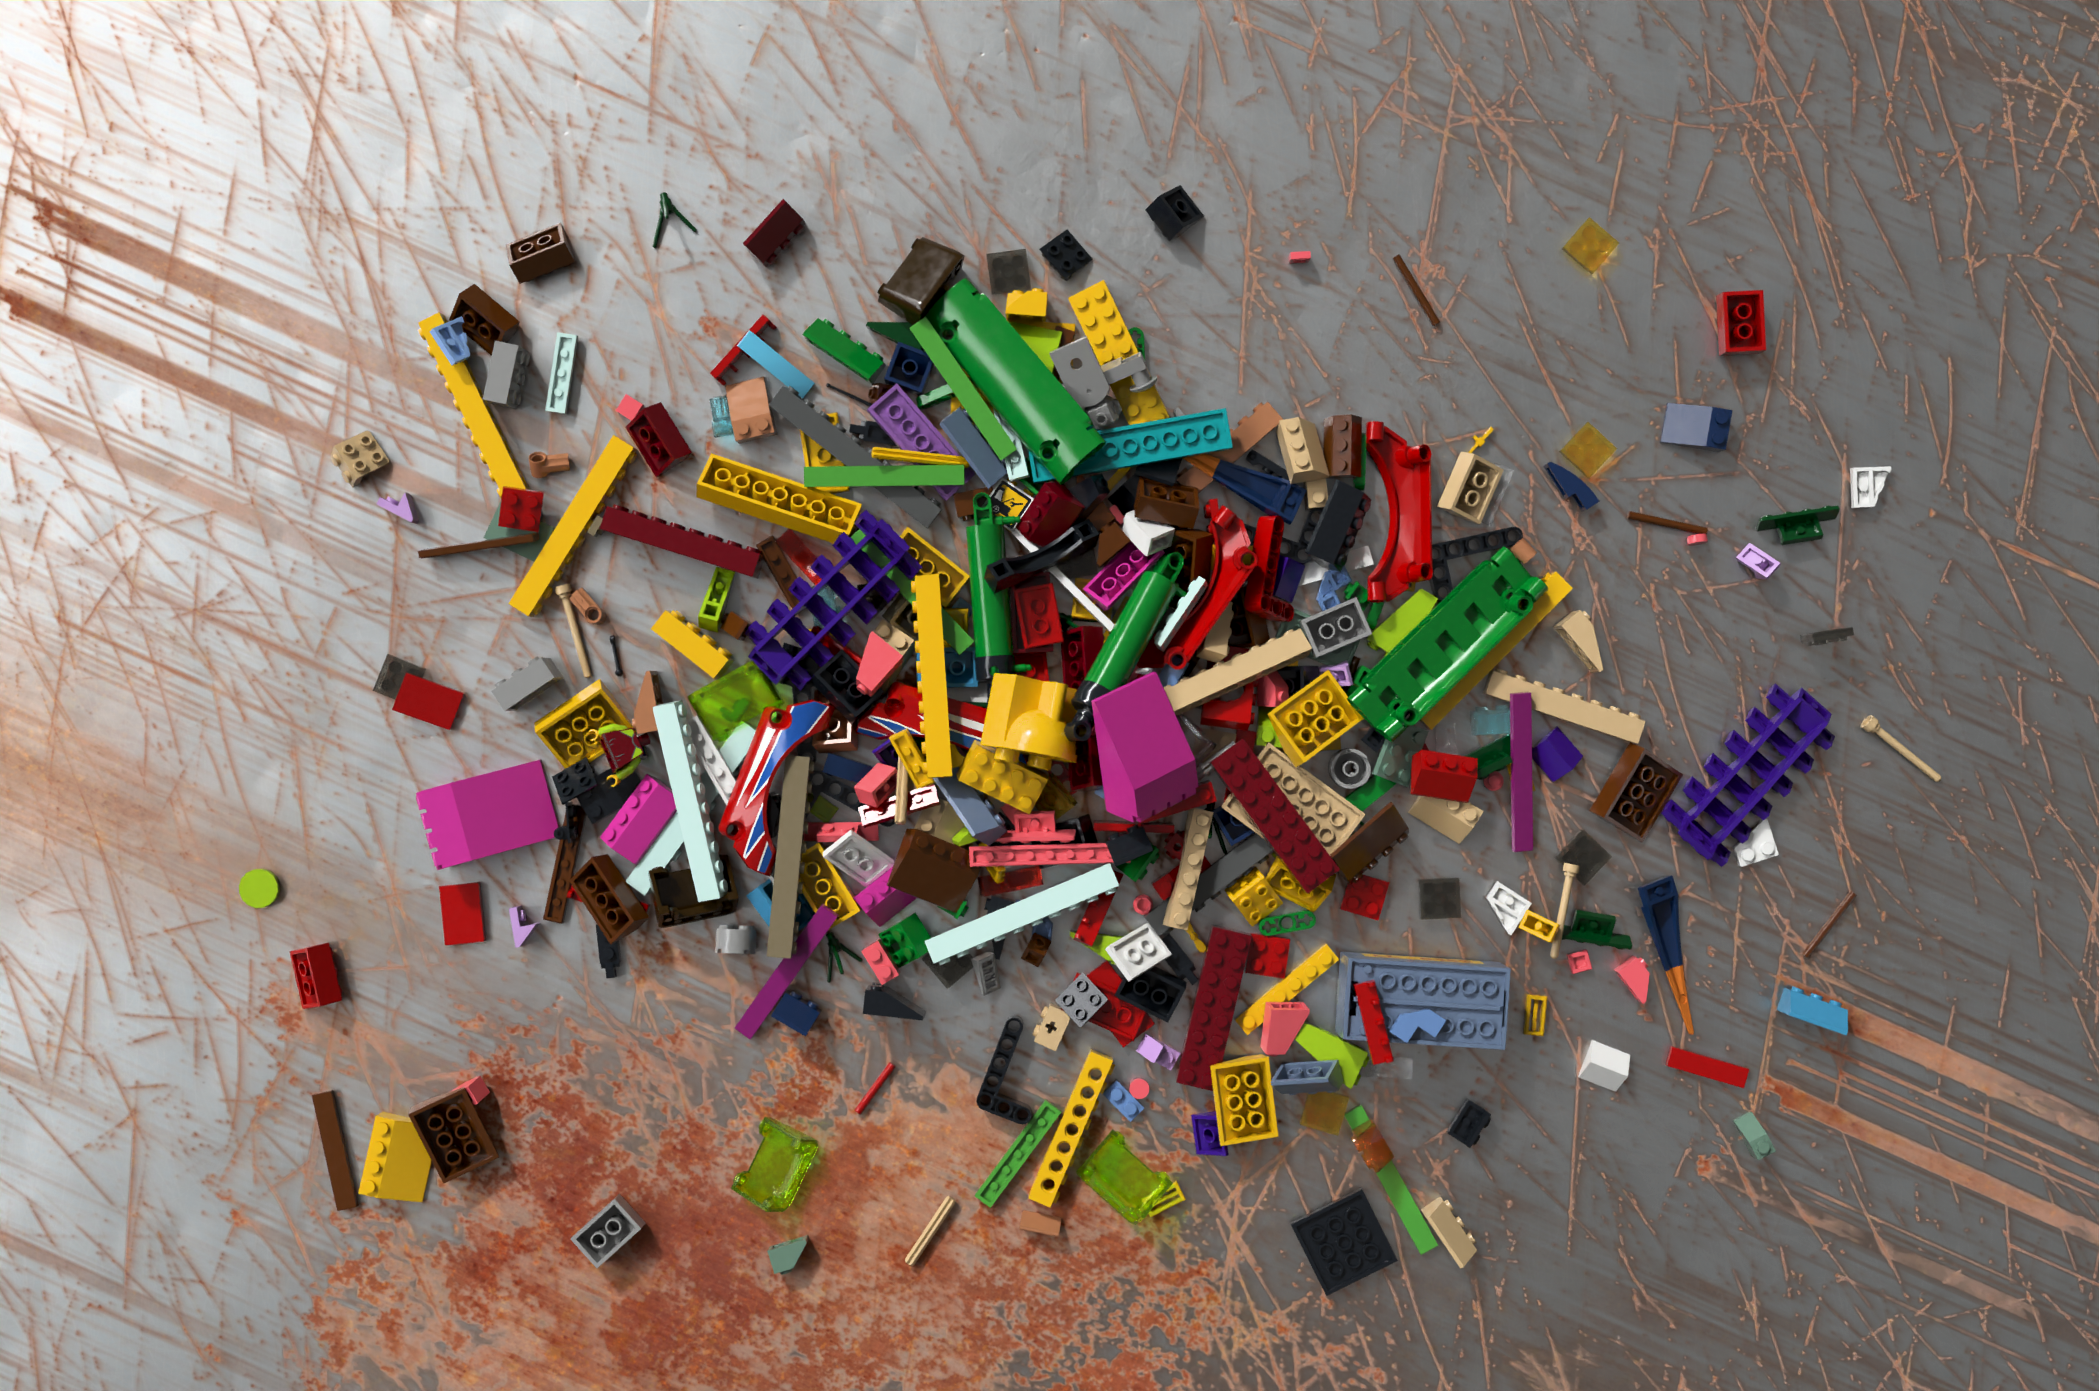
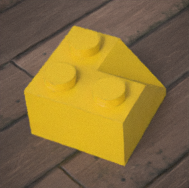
M1033 288L1032 291L1025 293L1019 290L1008 293L1005 312L1006 319L1046 322L1048 293L1044 292V289Z

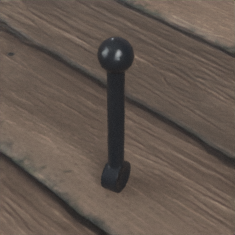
M612 635L609 638L616 665L615 674L616 676H622L623 671L619 665L615 637Z

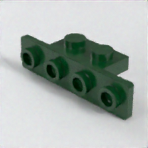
M1824 506L1819 509H1804L1794 513L1785 512L1781 515H1765L1759 518L1756 529L1757 531L1777 528L1782 545L1819 540L1823 537L1819 522L1836 519L1840 508L1839 506Z
M1510 734L1465 755L1466 757L1478 758L1477 779H1485L1489 777L1490 773L1504 770L1508 764L1512 763L1510 757Z
M1575 910L1571 926L1564 925L1562 940L1568 939L1579 943L1586 942L1598 946H1611L1621 950L1632 949L1630 936L1613 933L1616 923L1615 916Z

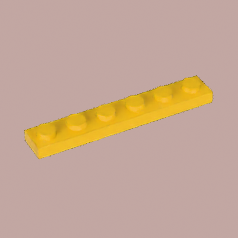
M1327 944L1323 945L1289 973L1285 979L1278 982L1234 1020L1247 1035L1263 1023L1266 1002H1289L1334 965L1339 958Z

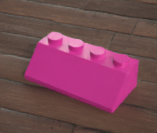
M1130 541L1083 590L1092 603L1103 611L1109 610L1165 552L1161 550L1152 555L1145 556Z
M646 774L600 838L611 849L637 865L677 811L672 790L661 780Z
M892 868L854 897L862 910L879 927L917 898L887 886Z

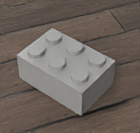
M495 341L483 400L493 405L516 409L517 405L521 402L520 388L525 383L524 369L525 366H528L530 359L527 350L519 345Z
M1357 597L1299 621L1302 631L1312 647L1311 652L1314 658L1372 634Z
M535 657L528 662V667L517 669L511 674L513 677L507 681L503 679L495 684L496 688L491 692L504 711L517 710L563 679L551 658Z
M619 1194L576 1232L571 1240L590 1262L598 1268L646 1223Z

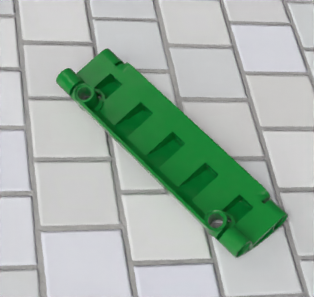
M964 278L955 284L928 311L925 317L969 380L1036 460L1048 469L1060 485L1067 482L1073 476L1075 468L1104 447L1106 441L1095 428H1092L1094 425L1089 416L984 293L980 294L968 278ZM953 324L958 325L957 330L954 328ZM946 335L953 336L950 340L944 339ZM1054 442H1056L1059 445L1058 450L1053 445ZM1046 453H1050L1053 455V457L1050 459H1046L1043 457V455Z
M1503 546L1490 558V561L1486 560L1480 563L1363 677L1361 681L1362 686H1359L1347 698L1348 702L1374 729L1393 743L1410 725H1415L1531 612L1534 602L1548 591V586L1540 578L1531 576L1514 554ZM1509 593L1513 594L1509 599L1506 598ZM1520 600H1522V602H1523L1521 608H1519V602H1520ZM1400 704V706L1396 710H1394V705ZM1409 711L1410 716L1408 719H1405V714Z

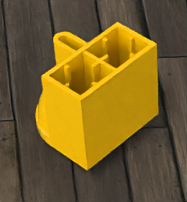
M994 673L980 745L996 748L994 759L1018 763L1020 754L1028 755L1027 766L1051 771L1052 761L1076 763V742H1071L1067 739L1064 728L1067 723L1072 722L1077 713L1071 705V700L1077 689L1069 688L1067 684L1040 681L1015 674Z

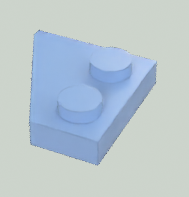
M462 316L434 327L430 331L452 366L470 357L466 333H463L462 328L464 323Z

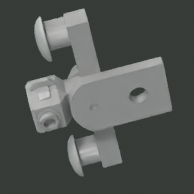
M1087 336L1049 353L1063 382L1061 383L1062 386L1079 406L1085 407L1084 412L1093 422L1094 426L1092 428L1096 430L1115 423L1122 411L1119 401L1106 395L1110 384L1131 375L1134 384L1129 390L1138 393L1148 390L1157 381V376L1149 375L1146 369L1147 364L1141 352L1125 359L1122 357L1101 366ZM1079 358L1082 361V366L1074 368L1071 365V360Z

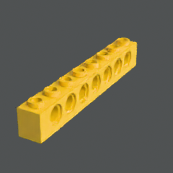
M1090 1049L1031 1187L1029 1199L1049 1208L1052 1203L1056 1204L1060 1192H1058L1060 1184L1064 1185L1068 1174L1065 1172L1068 1166L1072 1167L1076 1158L1073 1155L1076 1148L1079 1149L1084 1138L1081 1137L1083 1130H1088L1092 1119L1089 1116L1091 1111L1095 1112L1098 1107L1099 1101L1097 1097L1099 1093L1103 1094L1107 1083L1104 1082L1107 1074L1111 1076L1115 1064L1112 1063V1057ZM1098 1069L1102 1074L1099 1078H1093L1090 1075L1091 1071ZM1089 1087L1093 1089L1094 1093L1092 1096L1087 1097L1082 1093L1083 1090ZM1077 1106H1083L1085 1107L1086 1112L1082 1115H1078L1075 1112V1108ZM1070 1124H1075L1078 1130L1075 1133H1070L1067 1127ZM1064 1142L1068 1143L1070 1149L1062 1151L1059 1145ZM1054 1161H1060L1063 1166L1060 1169H1054L1051 1164ZM1051 1179L1055 1184L1053 1187L1048 1188L1044 1185V1181Z

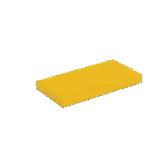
M838 413L827 414L831 417L829 421L832 424L836 425L839 423ZM800 430L805 467L846 466L841 461L835 460V456ZM849 486L813 487L831 494L850 491Z

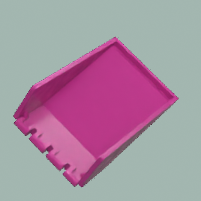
M1151 672L1091 701L1105 804L1108 812L1133 823L1136 820L1142 822L1152 817V815L1164 811L1167 807L1169 808L1181 802L1182 799L1185 800L1196 794V788L1198 787L1196 761L1156 672Z
M541 760L459 780L416 793L419 810H427L426 813L420 814L424 829H432V832L426 833L429 848L437 847L438 850L431 853L437 870L555 838L554 831L560 827Z

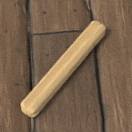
M899 756L894 821L897 825H905L909 774Z
M947 1196L905 1258V1262L910 1266L915 1265L955 1205L956 1201L952 1197Z

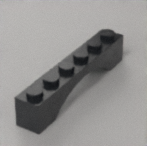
M1087 519L1072 526L1056 540L1034 552L1014 558H1002L987 565L984 579L994 594L1096 547L1099 532L1091 521Z

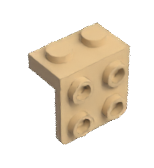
M364 431L335 445L330 455L332 463L339 467L343 479L352 488L360 484L363 476L389 463L388 457L370 431Z

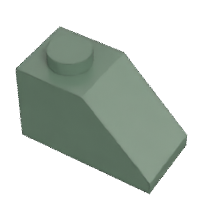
M1751 1111L1733 1120L1752 1157L1760 1160L1776 1152L1766 1131Z
M808 1235L769 1247L767 1252L774 1274L780 1272L783 1275L792 1271L809 1239Z

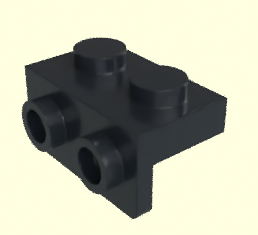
M1467 1098L1446 1132L1471 1148L1472 1145L1479 1141L1481 1130L1489 1125L1491 1114Z

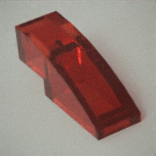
M788 528L775 542L816 586L822 579L810 567L817 556L792 529Z
M1040 865L1008 870L1004 872V881L999 884L995 882L990 874L977 877L980 895L983 897L1043 885Z

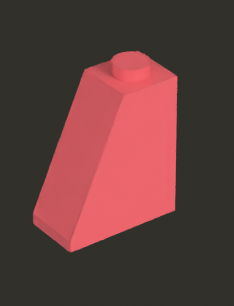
M873 631L869 634L856 677L857 689L862 694H868L870 697L877 692L903 663V655Z
M1266 1002L1260 1045L1266 1055L1276 1057L1286 1054L1310 1013L1309 1008L1304 1002Z

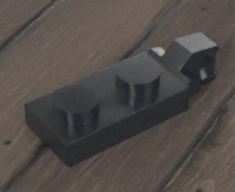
M861 421V426L850 424L849 432L859 434V439L863 441L897 446L877 422Z
M1253 449L1248 453L1246 460L1250 464L1263 465L1262 470L1272 475L1274 472L1280 478L1289 480L1287 470Z
M596 924L601 969L605 968L607 979L617 977L616 967H620L621 961L619 941L610 945Z
M1167 934L1161 940L1172 955L1165 959V961L1182 980L1187 978L1194 985L1199 979L1193 973L1196 970L1193 962L1171 934Z

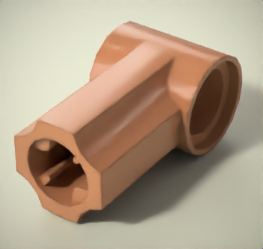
M533 452L528 457L531 475L535 478H544L551 472L570 471L568 453L546 455L543 452Z
M1524 538L1520 539L1509 549L1519 562L1523 564L1527 563L1537 554L1535 549Z
M581 587L571 595L569 599L584 615L587 622L595 625H601L605 622L607 617L605 610L598 606L584 588ZM597 610L599 617L593 621L592 613Z

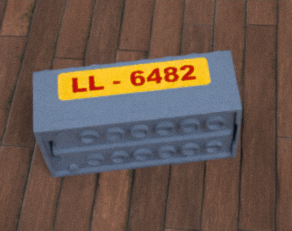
M1340 951L1335 1031L1344 1040L1367 1041L1353 984L1374 980L1389 1042L1406 1043L1389 1032L1400 1014L1429 1008L1446 1020L1445 1024L1436 1037L1417 1027L1406 1044L1505 1050L1511 968L1494 961Z

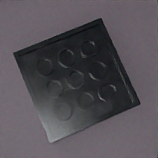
M1362 1188L1290 1223L1326 1296L1398 1261Z

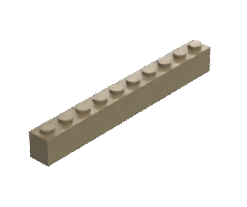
M788 755L785 758L767 957L791 959L793 954L797 953V942H794V936L799 932V922H796V915L800 914L801 902H798V894H802L803 890L800 874H804L805 862H802V853L806 854L807 842L803 840L804 833L808 834L809 822L805 821L806 813H810L811 802L807 801L808 793H812V782L809 781L810 773L813 774L814 762L811 761V757Z

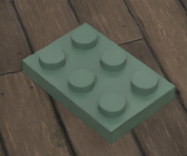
M1410 725L1393 743L1385 738L1372 774L1408 787L1411 780L1412 755L1422 750L1429 731Z

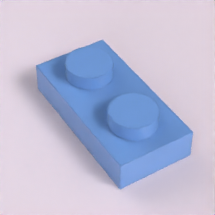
M1117 1079L1104 1090L1103 1095L1130 1122L1144 1109V1106Z

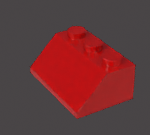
M1420 750L1412 755L1411 795L1468 803L1477 780L1478 758Z
M329 942L289 951L303 1009L342 1001V989L338 984V971L333 963V950Z

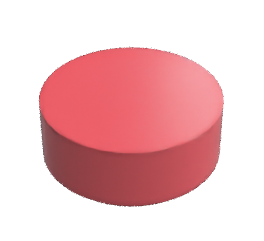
M1696 534L1686 538L1688 546L1708 542L1706 534Z
M1142 1078L1134 1079L1129 1086L1131 1095L1136 1099L1145 1098L1149 1093L1148 1082Z

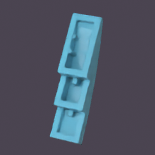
M750 330L737 345L787 387L791 386L798 391V395L802 399L815 384Z

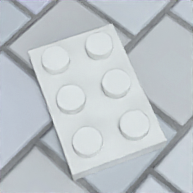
M853 830L848 831L823 851V858L865 887L869 886L894 866L892 858Z
M1149 922L1110 944L1105 949L1128 982L1172 955Z

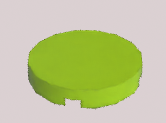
M253 869L241 878L239 894L248 906L264 908L273 904L280 893L279 880L274 873L267 869Z

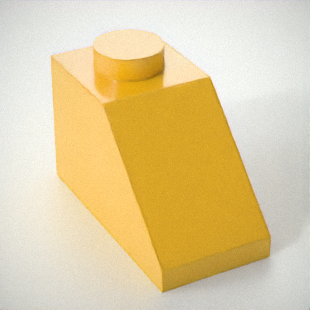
M1526 910L1518 928L1552 943L1560 925Z

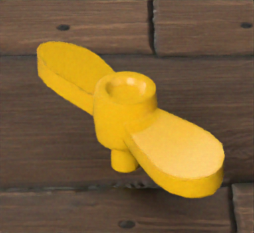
M1490 427L1479 438L1474 435L1472 438L1475 440V445L1468 453H1473L1478 446L1481 447L1486 442L1484 439L1494 429Z
M1189 922L1188 929L1185 931L1190 935V939L1194 941L1197 950L1204 953L1206 946L1198 938V934L1194 932Z

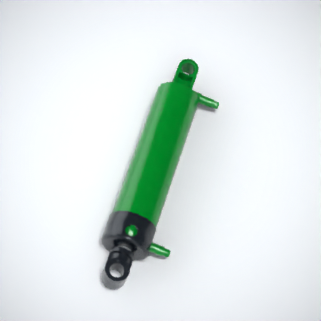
M981 492L975 495L973 499L975 526L966 527L975 643L976 680L978 682L990 681L991 683L987 684L988 705L994 673L1016 675L1019 672L1031 671L1032 666L1030 664L1015 665L1009 589L1006 588L994 594L984 579L987 565L1006 558L1004 525L1020 523L1021 519L1019 516L994 517L991 497ZM986 497L988 499L987 506L979 507V499Z
M1173 552L1162 555L1153 571H1145L1142 574L1085 679L1081 682L1071 700V705L1077 713L1072 722L1067 723L1064 728L1065 735L1069 741L1079 742L1090 738L1092 733L1091 727L1094 724L1091 701L1126 685L1175 594L1180 598L1187 595V592L1175 583L1184 565V558L1180 553ZM1077 727L1079 729V735H1077L1076 733Z

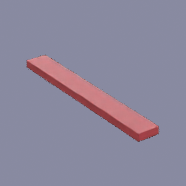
M1106 843L969 846L970 867L1114 863Z

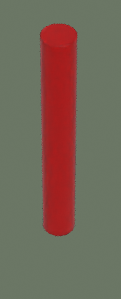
M888 1063L855 1108L858 1114H862L896 1066L893 1063Z

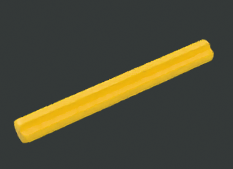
M873 447L871 451V457L877 459L932 465H964V468L969 467V463L963 456Z

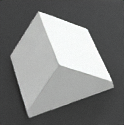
M1592 1040L1578 1077L1616 1092L1628 1077L1630 1054Z

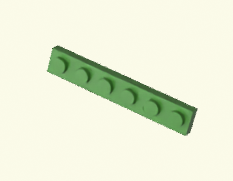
M1045 1099L975 1193L976 1198L988 1207H992L1062 1111Z

